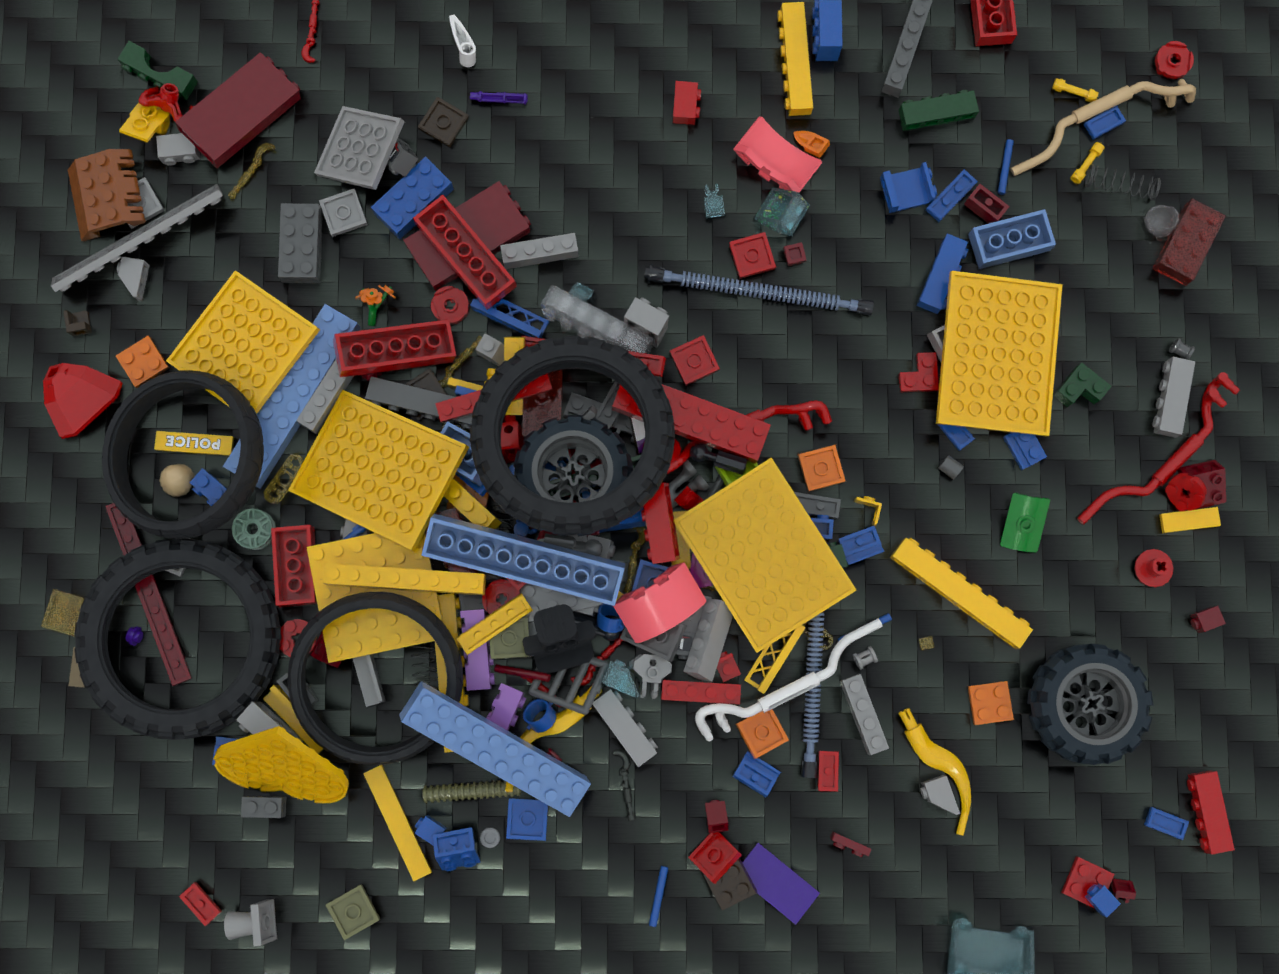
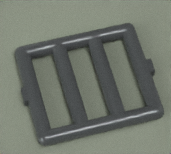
M593 657L589 663L582 664L566 699L555 695L567 669L557 672L548 693L538 690L542 680L536 679L533 680L528 693L531 696L587 715L596 695L600 694L603 688L601 684L609 668V663ZM591 664L600 667L582 706L573 703V700Z

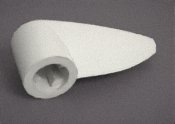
M450 15L451 29L459 50L460 64L464 67H472L476 63V47L459 19L455 15Z

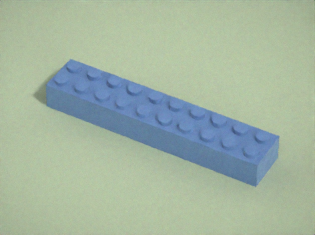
M324 304L312 323L320 331L257 413L262 428L264 444L262 470L256 487L260 489L300 427L296 420L336 359L333 345L334 335L359 331L361 329L357 322ZM240 440L223 465L224 468L234 474L236 473L240 458Z
M433 514L430 518L421 556L615 606L625 569V563L438 514Z
M422 681L399 714L402 723L568 817L571 816L591 785L584 774Z

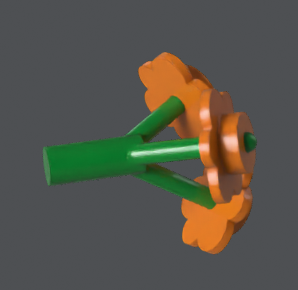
M378 285L384 291L383 295L375 288L362 289L359 291L360 295L355 297V299H361L362 302H367L369 307V326H375L376 311L387 295L394 299L396 298L393 295L392 287L386 285L381 287Z

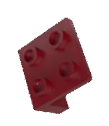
M1216 460L1188 465L1178 469L1179 474L1188 473L1189 476H1196L1206 486L1207 494L1205 495V501L1197 509L1226 502L1225 468Z

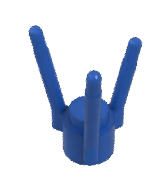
M516 520L517 524H515L513 529L515 535L527 537L528 534L532 535L537 532L536 529L530 530L527 524Z

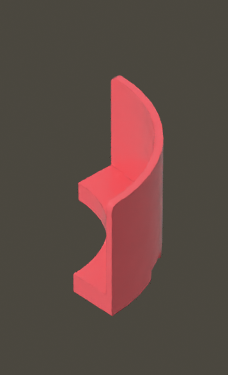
M763 117L756 119L733 149L747 165L751 163L759 170L758 174L768 182L772 179L780 185L779 188L795 196L799 194L822 164L821 159L806 154L786 141Z
M684 562L670 566L661 575L653 579L654 584L645 589L642 586L634 591L623 594L616 601L613 607L635 643L644 642L668 631L690 617L706 603V598Z

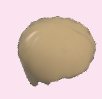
M184 464L167 466L161 472L160 486L170 496L180 497L186 495L192 487L189 482L195 477V474L190 467Z

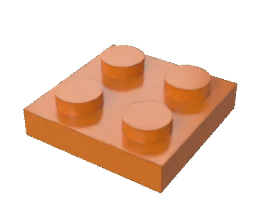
M149 336L116 355V358L136 388L169 369L168 364Z
M836 445L798 454L808 492L845 482Z
M1007 681L968 686L974 725L1014 720Z
M773 709L765 713L762 711L736 724L754 759L789 741Z

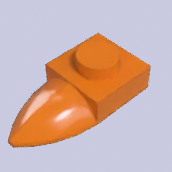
M796 131L793 133L796 141L804 147V151L818 158L830 146L828 139L813 132Z

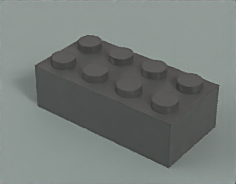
M281 203L278 278L282 283H320L323 211L319 204Z

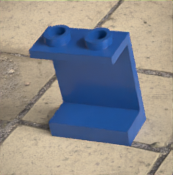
M926 162L922 163L920 168L895 174H891L890 171L882 173L880 181L889 213L930 204L937 196V189L935 185H932V171L930 167H927Z

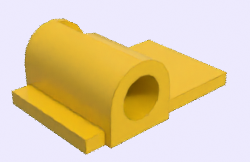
M138 103L129 114L130 117L119 129V132L148 143L155 133L160 135L167 133L170 126V113L163 111L157 106L144 107Z

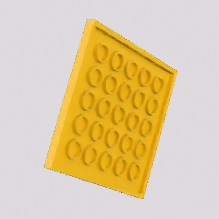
M235 270L166 361L179 371H201L225 379L248 399L257 414L320 329ZM205 389V390L208 391L210 394H212L213 396H215L217 399H219L221 402H223L224 404H226V405L228 406V404H227L217 393H215L214 391Z
M425 532L414 552L376 533L307 547L318 610L321 611L336 600L353 594L388 592L417 601L432 611L442 621L437 592L323 584L325 563L432 570L430 558L421 556L426 538ZM370 608L353 611L335 619L322 630L328 663L435 641L428 631L415 620L401 613L386 609Z

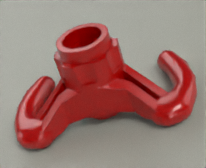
M164 84L160 88V93L158 87L149 88L138 99L139 103L144 107L157 106L163 111L169 112L174 122L182 117L178 105L179 90L174 84Z

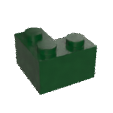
M1081 362L1072 370L1053 396L1066 407L1073 404L1080 394L1094 405L1104 397L1112 386Z

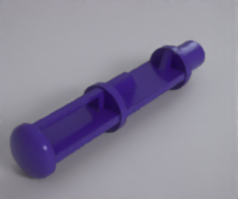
M470 92V100H478L479 102L527 104L528 101L526 93Z

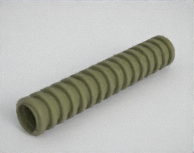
M493 780L491 783L488 781L482 783L480 781L479 784L467 782L465 785L464 783H461V785H458V783H455V785L448 784V786L445 784L440 786L438 784L436 787L433 785L427 787L425 785L423 788V801L425 803H428V801L434 803L436 800L437 802H440V800L446 802V800L453 801V799L456 801L461 799L463 801L465 798L468 800L474 798L476 800L477 797H480V799H483V797L489 799L491 796L492 798H496V796L499 798L502 796L508 797V795L514 797V795L520 796L521 789L513 786V792H506L505 780L504 782H501V780L495 782Z

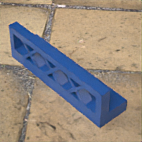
M477 298L473 299L470 304L473 311L528 337L542 338L549 324V320L504 299L498 301L488 310ZM504 304L508 306L509 313L505 314L497 310L496 307ZM521 312L525 314L526 321L522 322L514 318L513 315ZM540 321L543 325L539 330L532 327L530 323Z

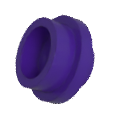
M130 627L127 631L126 641L130 645L135 646L142 641L143 632H141V627Z

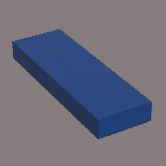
M964 169L926 208V211L940 222L978 181Z

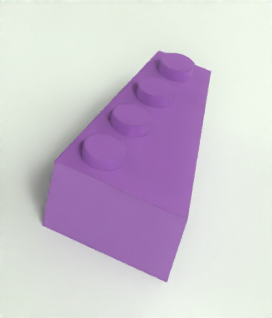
M484 609L460 611L461 618H464L462 633L487 617V611ZM489 641L468 655L464 651V658L467 661L465 663L467 691L492 689V685H495V675L491 673L490 666L494 665V659L491 660Z
M501 683L499 687L501 691L494 699L491 707L492 711L491 713L489 712L486 719L509 731L510 726L514 727L519 717L516 715L518 708H523L527 698L524 697V692Z

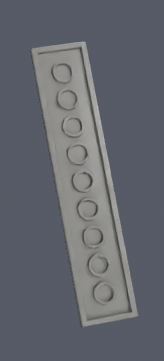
M215 184L52 278L51 287L55 292L67 290L71 287L72 282L76 280L80 282L88 277L87 274L91 271H100L105 267V263L109 261L113 263L119 260L121 254L126 251L128 253L135 251L138 248V244L142 242L146 244L155 238L154 235L159 232L164 234L171 229L170 226L178 223L179 225L188 220L187 216L192 213L197 215L205 210L204 207L206 205L218 203L221 201L220 197L223 196L218 184Z

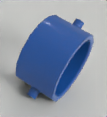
M605 603L599 606L597 615L598 627L608 633L622 631L625 625L614 607ZM613 615L618 617L619 619H610L605 616Z
M542 699L530 702L523 712V719L528 724L526 728L528 730L532 729L537 733L550 729L557 717L556 711L551 707L553 703H548ZM546 710V713L541 719L533 722L535 716L539 712Z

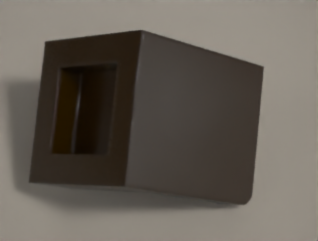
M68 310L63 311L67 333L73 337L92 333L89 313L87 311L71 313Z

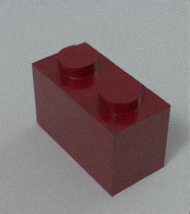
M981 184L976 187L964 203L966 207L988 224L999 221L1010 207Z

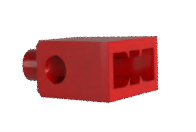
M505 415V423H502L501 448L506 463H512L515 461L517 451H520L524 445L523 432L518 421H516L515 415Z

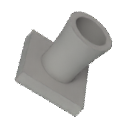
M266 899L250 905L251 912H227L224 919V931L229 940L253 935V945L262 946L277 939L274 899Z

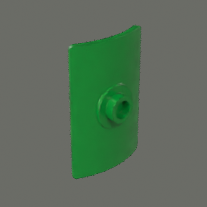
M1013 493L1000 545L1018 551L1037 552L1050 499Z

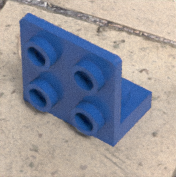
M472 827L432 835L435 859L442 870L453 871L456 867H473L476 863H480V857L475 849Z

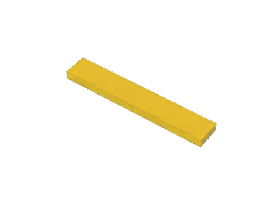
M383 765L363 773L413 882L432 873Z

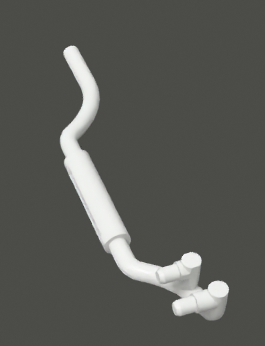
M878 618L841 638L833 648L828 666L817 673L812 672L758 699L757 703L747 708L723 703L709 704L701 707L695 715L699 731L707 741H712L713 735L705 721L707 715L715 713L718 725L722 727L724 732L728 733L731 727L728 724L725 713L748 718L762 711L765 713L819 686L821 681L831 677L836 672L839 658L850 643L883 627L880 619Z

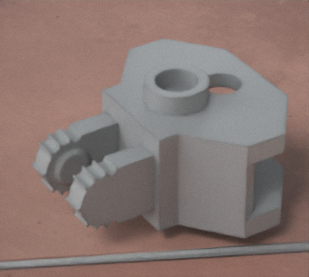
M639 654L629 661V670L637 677V682H640V698L645 697L647 683H651V698L656 699L659 683H661L662 678L671 673L672 664L657 655Z

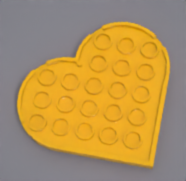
M280 726L223 744L217 749L213 759L215 760L214 766L217 771L226 779L248 789L249 787L260 788V791L263 792L281 790L300 800H303V798L315 800L314 803L337 802L345 797L349 786L348 779L342 769L331 764L328 759L317 754L314 749L303 744L300 739L292 736L286 729Z

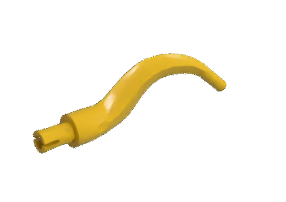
M591 687L581 697L577 696L573 703L583 706ZM566 708L562 712L556 713V721L547 731L537 733L532 729H526L520 738L531 744L540 737L566 731L585 715ZM506 781L505 791L513 792L514 785Z
M906 708L898 714L907 729L904 733L913 750L922 762L947 773L957 785L962 810L956 834L964 836L971 806V788L967 772L962 762L954 754L929 739L922 724L917 725L910 708Z

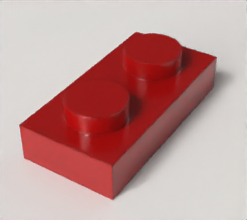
M818 751V791L838 792L839 752Z
M194 882L179 896L204 926H207L222 912L197 882Z

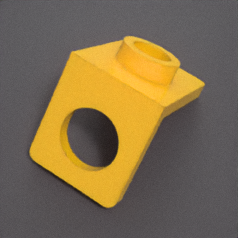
M864 496V498L856 497L854 499L855 503L876 508L872 521V526H876L882 503L875 502L874 498Z

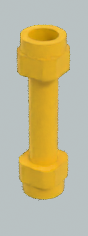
M1058 78L1055 79L1052 89L1061 92L1063 90L1084 97L1087 102L1095 101L1099 94L1096 90L1089 89L1088 91L1065 83L1066 80Z
M1094 143L1089 150L1090 154L1081 167L1072 174L1070 179L1074 183H1081L1086 176L1085 172L1096 157L1101 155L1105 149L1101 143Z

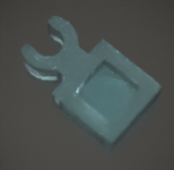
M715 184V191H710L708 185H705V194L709 196L704 198L706 218L725 216L723 196H717L719 192L718 184Z

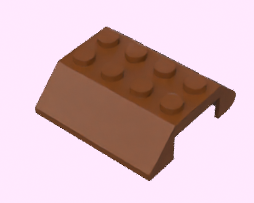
M107 149L75 159L69 167L68 174L81 241L100 237V230L128 223L132 226H137L146 222L144 213H142L144 211L143 207L128 206L127 204L139 203L141 201L136 172L121 170V168H130L135 165L132 160V150Z

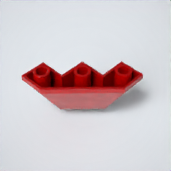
M68 363L50 366L43 380L44 405L59 436L62 439L77 436L118 398L123 383L88 366Z

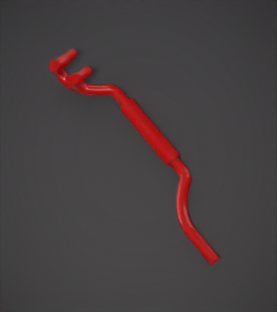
M1221 372L1209 383L1204 392L1201 405L1203 428L1197 434H1192L1152 475V480L1146 486H1119L1109 489L1098 496L1077 518L1082 525L1106 502L1114 497L1121 495H1150L1159 486H1163L1204 444V440L1212 432L1214 425L1211 414L1212 402H1215L1222 408L1227 404L1217 389L1222 385L1235 395L1240 391L1234 382L1228 378L1227 373Z
M817 400L795 405H775L762 411L758 409L746 415L764 422L765 419L778 414H797L804 430H810L813 428L808 412L816 410L823 424L832 422L826 404ZM695 441L688 443L680 453V456L670 463L667 474L685 463L690 457L691 447L701 443Z

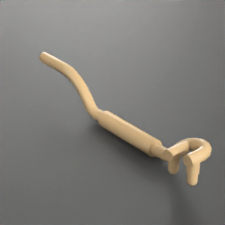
M1180 79L1178 81L1179 86L1174 87L1161 86L1149 81L1138 82L1130 87L1126 85L1072 111L1071 115L1061 119L1056 125L1053 140L1047 149L1037 156L1011 167V172L1013 176H1016L1047 161L1059 148L1067 126L1074 123L1079 124L1133 98V95L1144 90L1163 95L1166 105L1174 107L1178 95L1184 94L1185 100L1188 103L1195 100L1196 88L1191 84H1187L1184 79Z

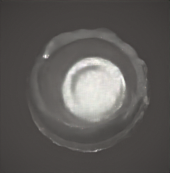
M1157 205L1146 213L1144 217L1145 227L1154 236H1168L1177 227L1179 214L1174 207Z

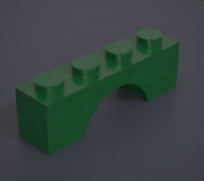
M128 41L118 57L123 70L128 73L134 72L138 74L137 76L145 82L149 80L159 89L166 83L177 86L179 90L178 99L181 97L187 100L198 83L193 74L178 66L168 72L152 70L150 68V55L144 48L131 41Z

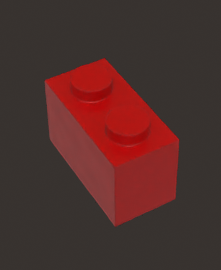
M675 82L673 123L695 125V119L699 118L700 107H696L697 101H700L701 89H698V82Z

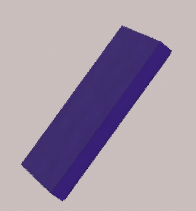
M758 842L742 861L758 891L757 894L795 925L820 894Z

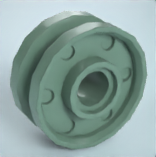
M254 508L246 509L234 519L232 534L236 542L242 547L252 550L264 549L271 544V528H276L273 518L266 512ZM256 524L258 531L255 534H251L250 529Z

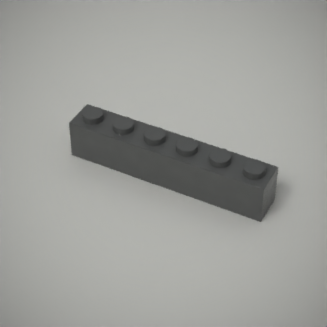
M912 0L881 90L882 93L899 98L933 0Z
M372 376L365 399L378 406H387L388 410L394 412L404 410L406 414L415 417L421 414L424 415L425 419L431 421L440 419L435 403L455 398L454 396ZM472 414L448 422L453 425L454 423L461 424V428L470 430Z

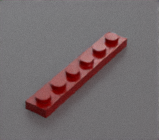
M548 373L526 385L512 402L553 390ZM481 390L435 403L440 422L443 423L472 414Z

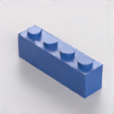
M946 234L916 306L938 314L941 309H945L947 305V299L945 298L948 293L950 271L960 272L962 266L959 263L961 259H965L969 250L966 248L967 241Z

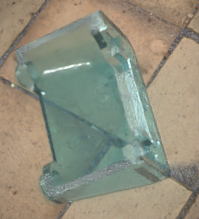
M964 918L954 920L952 923L947 974H1035L1034 931L1027 930L1025 927H1016L1011 933L972 928V923Z

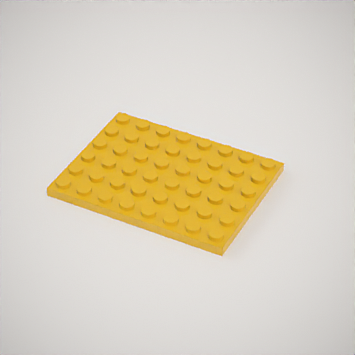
M950 271L936 424L1049 436L1063 284Z
M342 390L288 491L414 552L429 525L431 516L438 508L469 447L464 443Z
M772 458L673 520L756 653L857 591Z

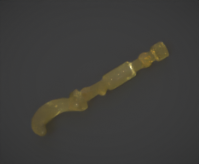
M264 143L257 148L253 164L249 167L248 171L243 173L233 191L229 192V197L235 199L240 188L247 183L251 174L255 173L254 169L257 168V165H261L263 152L268 149H275L273 144Z
M480 335L469 348H466L460 354L459 358H455V363L451 367L447 366L445 378L439 381L443 388L448 386V379L452 378V374L455 373L453 370L462 361H465L482 339Z
M643 527L634 528L637 530L639 537L631 545L633 555L629 557L631 561L629 562L627 573V586L624 589L628 593L632 591V580L637 565V551L640 550V546L646 541Z

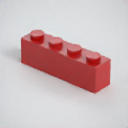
M662 680L661 700L740 704L741 685Z
M1210 770L1188 774L1187 787L1192 793L1191 805L1193 810L1196 811L1197 819L1195 823L1201 834L1200 846L1202 850L1207 854L1235 850L1218 772Z

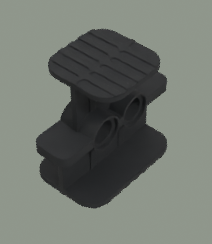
M562 604L537 611L533 618L537 634L525 637L522 640L525 654L527 656H534L537 670L550 674L589 663L594 657L590 640L596 637L592 621L588 620L576 624L571 607Z

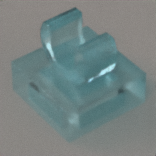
M577 282L569 292L573 294L570 297V301L573 302L575 297H579V306L581 307L585 301L591 298L593 290Z

